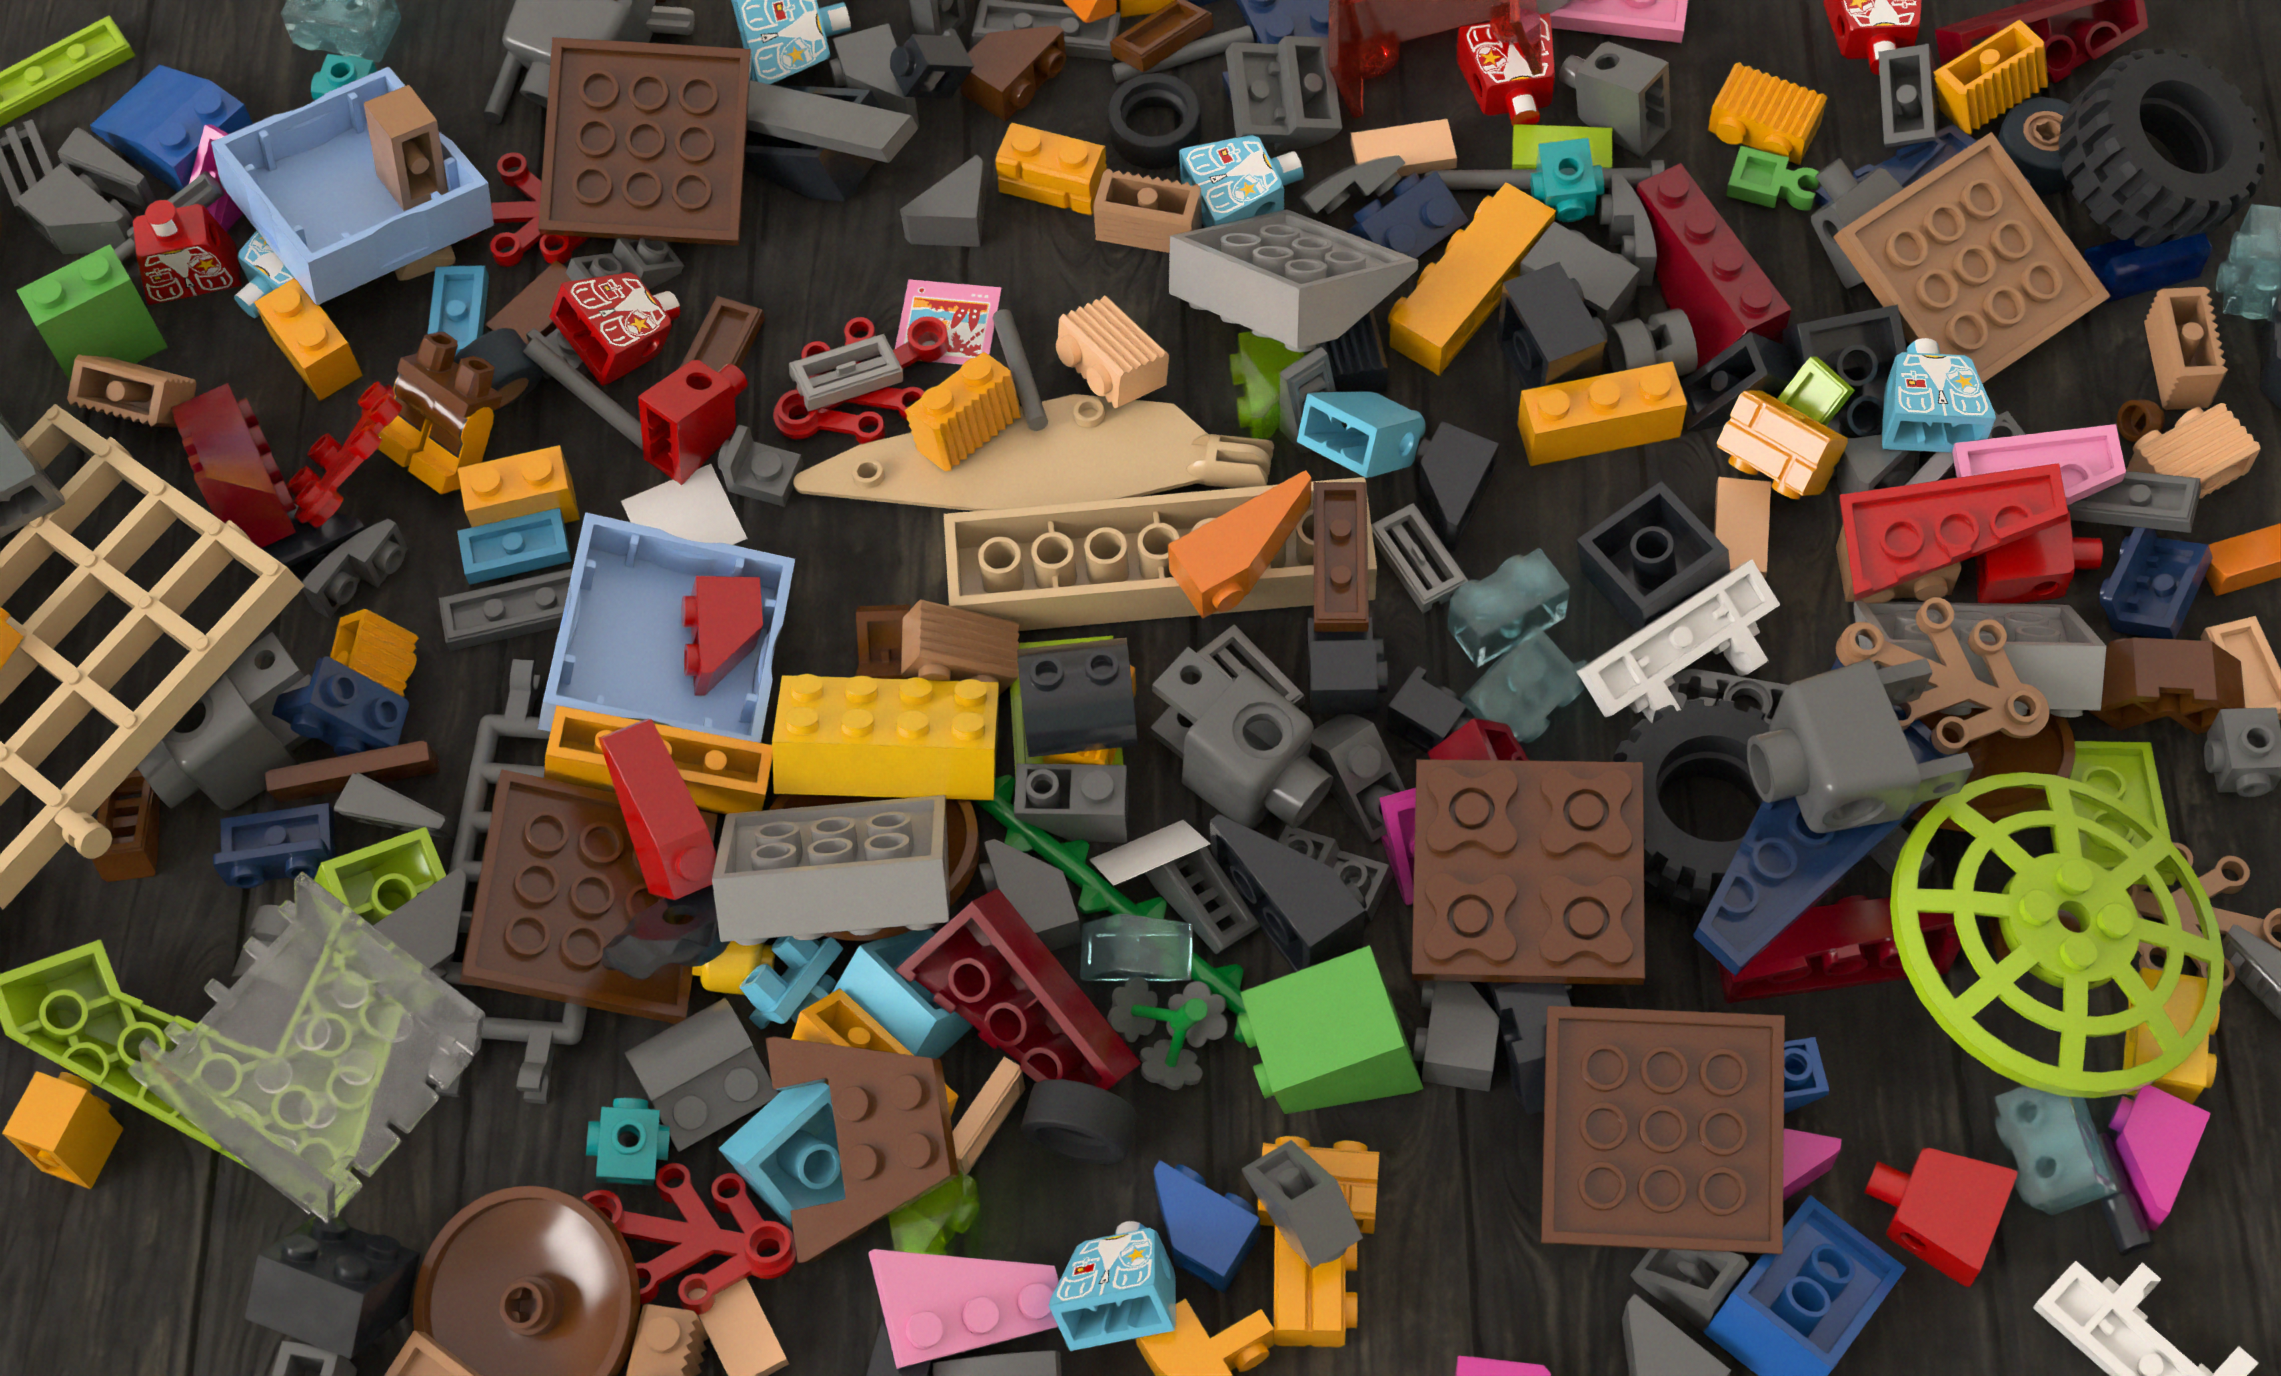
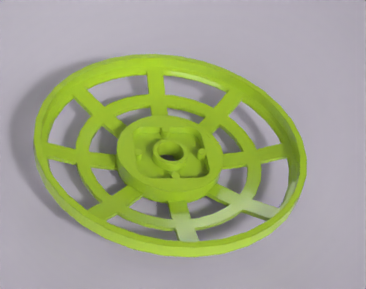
M2029 772L1992 775L1967 783L1963 786L1960 793L1942 798L1916 824L1903 845L1892 878L1890 901L1893 935L1903 968L1919 999L1940 1027L1967 1053L1995 1072L2027 1087L2060 1096L2099 1098L2122 1095L2153 1084L2183 1063L2203 1041L2216 1016L2223 989L2224 954L2219 925L2208 895L2190 864L2169 838L2145 816L2118 798L2086 783L2057 775ZM2013 787L2045 789L2051 811L2021 812L2003 818L1993 824L1968 806L1966 802L1980 794L1996 789ZM2071 796L2105 810L2132 828L2147 843L2137 850L2131 843L2109 828L2088 818L2075 815ZM1947 818H1950L1976 837L1959 862L1953 881V890L1917 889L1918 873L1926 847L1938 827ZM2054 827L2057 853L2032 858L2008 835L2027 828ZM2079 832L2102 841L2120 853L2125 860L2109 872L2099 864L2082 857ZM1989 850L1993 851L2016 872L2005 885L2002 894L1973 891L1978 868ZM2162 860L2175 873L2192 902L2204 938L2182 930L2181 919L2174 899L2162 877L2154 868ZM2141 877L2148 883L2157 899L2165 925L2138 918L2134 903L2126 889ZM2058 910L2068 911L2077 918L2080 924V933L2069 931L2061 924L2058 918ZM1918 912L1953 913L1954 923L1962 948L1974 970L1981 977L1957 999L1954 998L1944 985L1929 957L1920 929ZM1975 915L1999 917L2001 932L2012 953L1998 964L1991 958L1981 939ZM2139 942L2167 949V957L2162 975L2152 991L2130 964L2136 954ZM2184 955L2208 963L2207 992L2203 1007L2193 1026L2181 1038L2164 1011L2163 1005L2170 999L2178 984ZM2029 971L2040 980L2063 988V1012L2038 1002L2020 990L2014 982ZM2114 979L2134 1005L2131 1009L2114 1015L2087 1016L2088 990L2100 987ZM1998 996L2006 1005L2025 1018L2048 1029L2061 1032L2058 1067L2042 1063L2012 1049L1987 1032L1972 1017ZM2144 1022L2164 1052L2156 1059L2130 1069L2101 1073L2083 1071L2086 1036L2116 1035L2136 1028Z

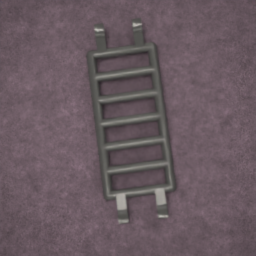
M513 659L510 672V692L505 715L487 714L481 718L448 872L449 874L460 867L466 874L457 939L459 933H469L473 911L463 910L469 882L478 883L482 861H474L479 833H488L491 812L484 811L489 784H497L501 769L544 778L545 766L493 763L499 736L549 739L550 731L538 729L540 717H532L535 700L539 696L542 685L541 676L534 675L536 668L534 660ZM454 952L448 964L444 967L448 975L432 988L425 991L418 1017L419 1030L427 1035L439 1036L436 1055L431 1061L427 1081L429 1084H436L435 1093L437 1096L460 1097L463 1080V1061L468 1038L528 1042L516 1087L518 1091H525L523 1099L526 1103L548 1104L556 1044L575 1045L580 1042L583 1036L588 1007L566 1003L562 1022L443 1013L448 984L472 985L459 982L463 962H453Z

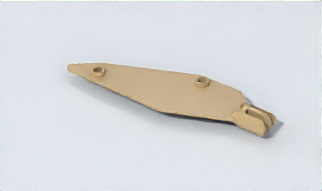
M1072 394L1042 402L1048 419V425L1039 431L1029 429L1021 406V418L1014 419L1013 424H1007L1006 430H999L998 436H991L990 442H983V447L976 448L975 453L968 454L967 459H961L960 465H952V471L942 470L921 454L915 447L914 436L912 433L860 444L798 473L793 483L795 489L802 494L982 511L1140 497L1196 483L1228 488L1267 486L1274 444L1272 441L1265 439L1208 434L1173 403L1133 400L1118 408H1114L1112 402H1107L1106 397Z

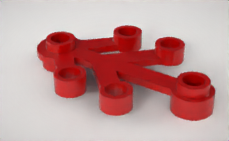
M519 153L503 155L497 163L501 180L508 186L518 188L532 201L491 203L494 223L528 222L515 234L509 232L500 233L492 239L490 248L494 260L500 266H514L521 261L523 253L540 240V249L546 262L549 264H553L555 261L561 264L567 262L572 255V251L589 237L541 234L538 226L542 182L529 171L523 155ZM513 167H520L515 172H507ZM480 232L473 234L465 239H471L477 236ZM554 245H563L559 250H549ZM505 247H514L509 252H500Z
M925 316L918 318L910 324L907 330L908 342L894 349L893 352L902 369L918 360L928 363L936 361L948 350L947 328L936 317ZM864 317L851 319L844 329L845 345L876 336L873 323ZM859 331H865L868 333L865 337L862 338L853 337V335ZM814 341L803 348L801 357L803 359L831 349L824 342ZM927 341L936 342L935 344L930 346L922 345L924 342ZM830 370L825 371V372H822V373H819V374H816V375L809 376L808 378L810 379V378H813V377H816V376H820V375L826 374V373H828ZM796 387V390L785 393L779 399L773 416L778 431L788 438L804 439L814 435L819 430H827L855 435L856 440L860 444L885 438L886 431L883 418L878 413L872 411L854 415L832 410L833 408L848 402L898 410L900 416L908 421V416L904 411L908 407H905V404L909 401H918L925 392L918 387H907L905 389L885 387L808 411L804 404V396H800ZM800 414L807 415L805 418L802 419H793L795 416ZM868 425L877 426V429L871 433L861 431Z
M377 381L361 395L357 403L363 408L362 416L343 446L329 433H326L309 449L307 456L319 467H324L327 472L321 480L308 466H304L286 485L289 492L296 497L294 503L298 506V509L295 513V518L299 522H309L314 528H317L324 524L342 504L344 497L336 491L337 488L379 447L382 438L378 434L398 416L403 408L394 399V388L390 384L383 386Z
M670 1163L663 1166L657 1173L656 1183L660 1197L666 1202L674 1203L686 1222L623 1211L619 1197L607 1190H595L582 1197L610 1218L622 1236L676 1246L647 1263L635 1264L638 1278L650 1280L646 1287L640 1289V1304L648 1303L657 1296L660 1283L714 1253L731 1256L732 1258L704 1275H688L680 1282L678 1287L682 1308L694 1311L696 1315L708 1312L715 1303L716 1294L746 1277L754 1275L762 1279L777 1278L787 1273L797 1260L795 1239L792 1231L778 1222L764 1221L748 1198L745 1181L734 1173H726L717 1177L712 1184L711 1192L715 1207L723 1213H731L742 1233L723 1230L718 1227L694 1190L689 1170L679 1163ZM673 1178H679L684 1180V1182L676 1188H669L665 1186V1184ZM729 1188H734L739 1191V1193L732 1198H724L720 1196V1194L724 1190ZM773 1248L779 1251V1253L771 1257L759 1256L765 1249ZM694 1289L707 1291L705 1296L697 1300L687 1297L689 1292Z

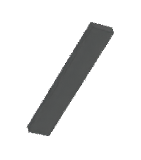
M750 80L747 130L889 163L918 129L914 119L908 114Z

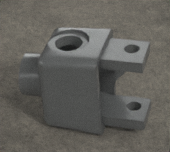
M515 0L502 40L506 49L528 69L519 92L528 100L547 109L552 37L649 43L653 33L646 26V22L656 0H618V2L614 0Z
M273 632L269 633L246 649L137 765V768L155 793L171 809L199 789L223 810L231 811L238 808L267 789L265 773L268 770L300 764L292 751L310 738L293 732L290 728L291 724L272 715V711L279 694L310 685L312 677L309 674L303 675ZM275 657L271 667L263 670L260 669V665L265 658Z
M1187 647L1153 683L1152 692L1168 703L1170 707L1150 727V734L1183 759L1182 784L1227 818L1253 830L1272 812L1294 829L1300 826L1314 812L1326 796L1332 785L1333 776L1309 758L1314 729L1311 719L1249 668H1246L1237 678L1234 677L1231 680L1190 647ZM1186 672H1194L1200 676L1201 680L1196 684L1189 685L1181 680V676ZM1184 716L1193 723V726L1189 728L1183 727L1178 723V719Z
M1927 658L1876 670L1871 659H1866L1798 680L1788 685L1771 721L1769 732L1752 735L1748 739L1747 760L1749 771L1759 796L1768 803L1795 797L1808 828L1815 833H1827L1901 820L1911 804L1960 793L1974 768L1968 752L1917 764L1892 707L1893 705L1920 699L1933 673Z

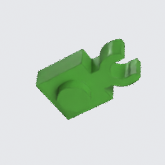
M1740 146L1726 196L1775 208L1777 198L1780 197L1786 199L1796 209L1811 210L1815 193L1804 191L1800 187L1817 190L1819 181L1815 175L1819 171L1812 168H1799L1795 171L1788 170V157Z

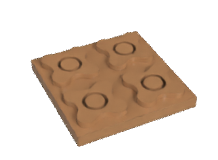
M1992 132L1856 219L1833 236L1881 305L1887 307L1898 304L1904 337L1909 344L1918 339L1929 338L1938 343L1940 354L1965 355L1969 357L1974 363L1982 384L2110 297L2105 287Z

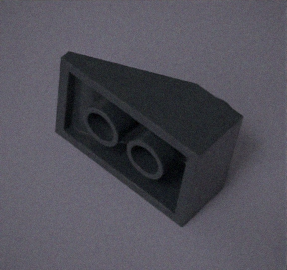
M774 85L882 109L872 91L868 89ZM747 130L745 169L812 199L846 201L857 190L858 184L874 163L879 161Z
M1898 304L1800 323L1781 330L1784 345L1787 346L1797 373L1810 357H1818L1855 390L1828 423L1827 427L1848 439L1882 435L1886 383L1896 355L1907 352ZM1920 451L1919 459L1927 458V452ZM1838 463L1834 466V472L1832 476L1837 475Z
M1220 814L1210 820L1211 854L1261 925L1260 929L1294 972L1363 948L1367 903L1358 887L1352 881L1346 880L1343 882L1331 867Z

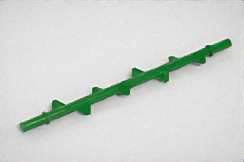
M1008 774L995 778L994 800H973L1008 829L1004 844L1023 853L1036 851L1055 868L1062 870L1067 878L1082 889L1077 908L1081 913L1088 914L1108 910L1160 953L1155 975L1158 981L1163 984L1189 976L1194 981L1207 984L1212 995H1222L1226 1000V1007L1235 1015L1247 1013L1240 994L1242 992L1240 985L1244 969L1238 964L1213 968L1163 927L1167 902L1162 897L1134 904L1085 864L1089 844L1085 840L1059 843L1043 829L1016 819L1014 817V805L1011 804L1016 780ZM1237 1019L1234 1038L1239 1042H1246Z

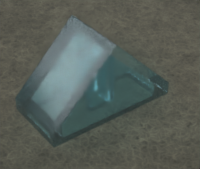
M1117 914L1084 923L1080 979L1083 981H1128L1133 976L1143 977L1146 981L1191 980L1193 925L1186 922L1127 914Z

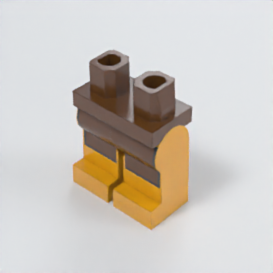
M441 331L424 335L417 354L400 358L397 369L400 374L394 383L393 390L395 394L394 399L403 408L398 416L378 434L382 438V442L377 449L402 467L409 466L408 471L438 493L444 494L461 489L458 468L482 463L493 424V410L499 409L503 395L491 387L495 367L483 358L475 356L463 358L460 360V364H457L453 360L457 351L458 341L446 332Z

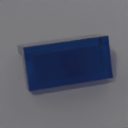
M2204 232L2148 248L2135 245V240L2129 238L2128 240L2120 239L2088 248L2084 252L2083 259L2110 294V297L2105 300L2106 303L2200 277L2213 247Z

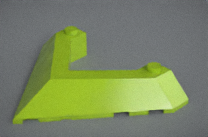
M427 827L320 864L314 882L334 930L275 1056L254 1047L249 1049L219 1036L220 1033L178 1015L176 1017L142 1004L143 1001L121 992L101 939L0 974L1 1025L5 1035L337 1216L409 993L407 992L402 997L398 994L363 948L361 942L367 929L444 878L446 873Z

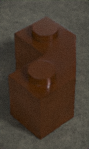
M2122 638L2113 640L2106 646L2101 710H2089V712L2118 731L2169 716L2197 735L2207 732L2220 709L2245 708L2241 661L2212 641L2154 638Z

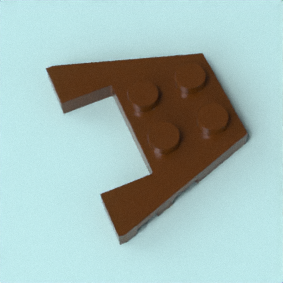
M779 1037L766 1038L773 1090L784 1091L829 1081L846 1196L844 1200L791 1210L798 1263L816 1262L826 1256V1252L844 1241H851L866 1232L869 1226L893 1212L903 1210L959 1176L941 1059Z

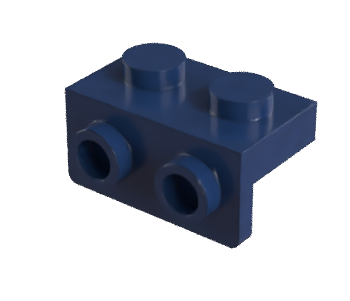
M1437 171L1421 179L1414 172L1390 188L1395 196L1382 205L1377 198L1354 213L1353 216L1358 223L1345 232L1360 236V238L1416 259L1469 220Z
M2135 527L2131 536L2124 538L2120 547L2118 564L2112 576L2104 580L2100 590V605L2102 608H2105L2112 630L2158 639H2176L2213 559L2209 545L2158 538L2154 529Z
M325 656L317 660L310 685L277 696L272 715L291 724L290 728L293 732L304 737L317 738L333 746L334 752L337 755L345 756L397 746L409 702L404 697L331 657Z
M329 803L220 819L221 853L213 855V866L227 886L239 888H254L262 885L264 881L281 878L294 880L312 879L316 876L322 862L336 858L334 811Z

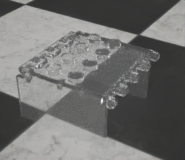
M301 872L294 879L295 904L285 900L278 908L280 914L291 922L284 932L269 948L256 938L251 937L243 945V948L257 961L230 990L215 979L209 981L204 990L217 1001V1004L190 1033L173 1021L165 1028V1034L178 1044L177 1047L169 1054L146 1037L139 1045L141 1062L136 1060L127 1070L137 1081L308 1214L313 1211L328 1223L332 1217L335 1218L363 1186L348 1170L353 1166L365 1176L371 1177L401 1143L400 1138L387 1128L389 1123L391 1122L403 1132L409 1133L439 1099L436 1092L427 1086L425 1082L429 1079L441 1089L447 1090L473 1060L471 1055L474 1056L481 1048L485 1012L304 872Z

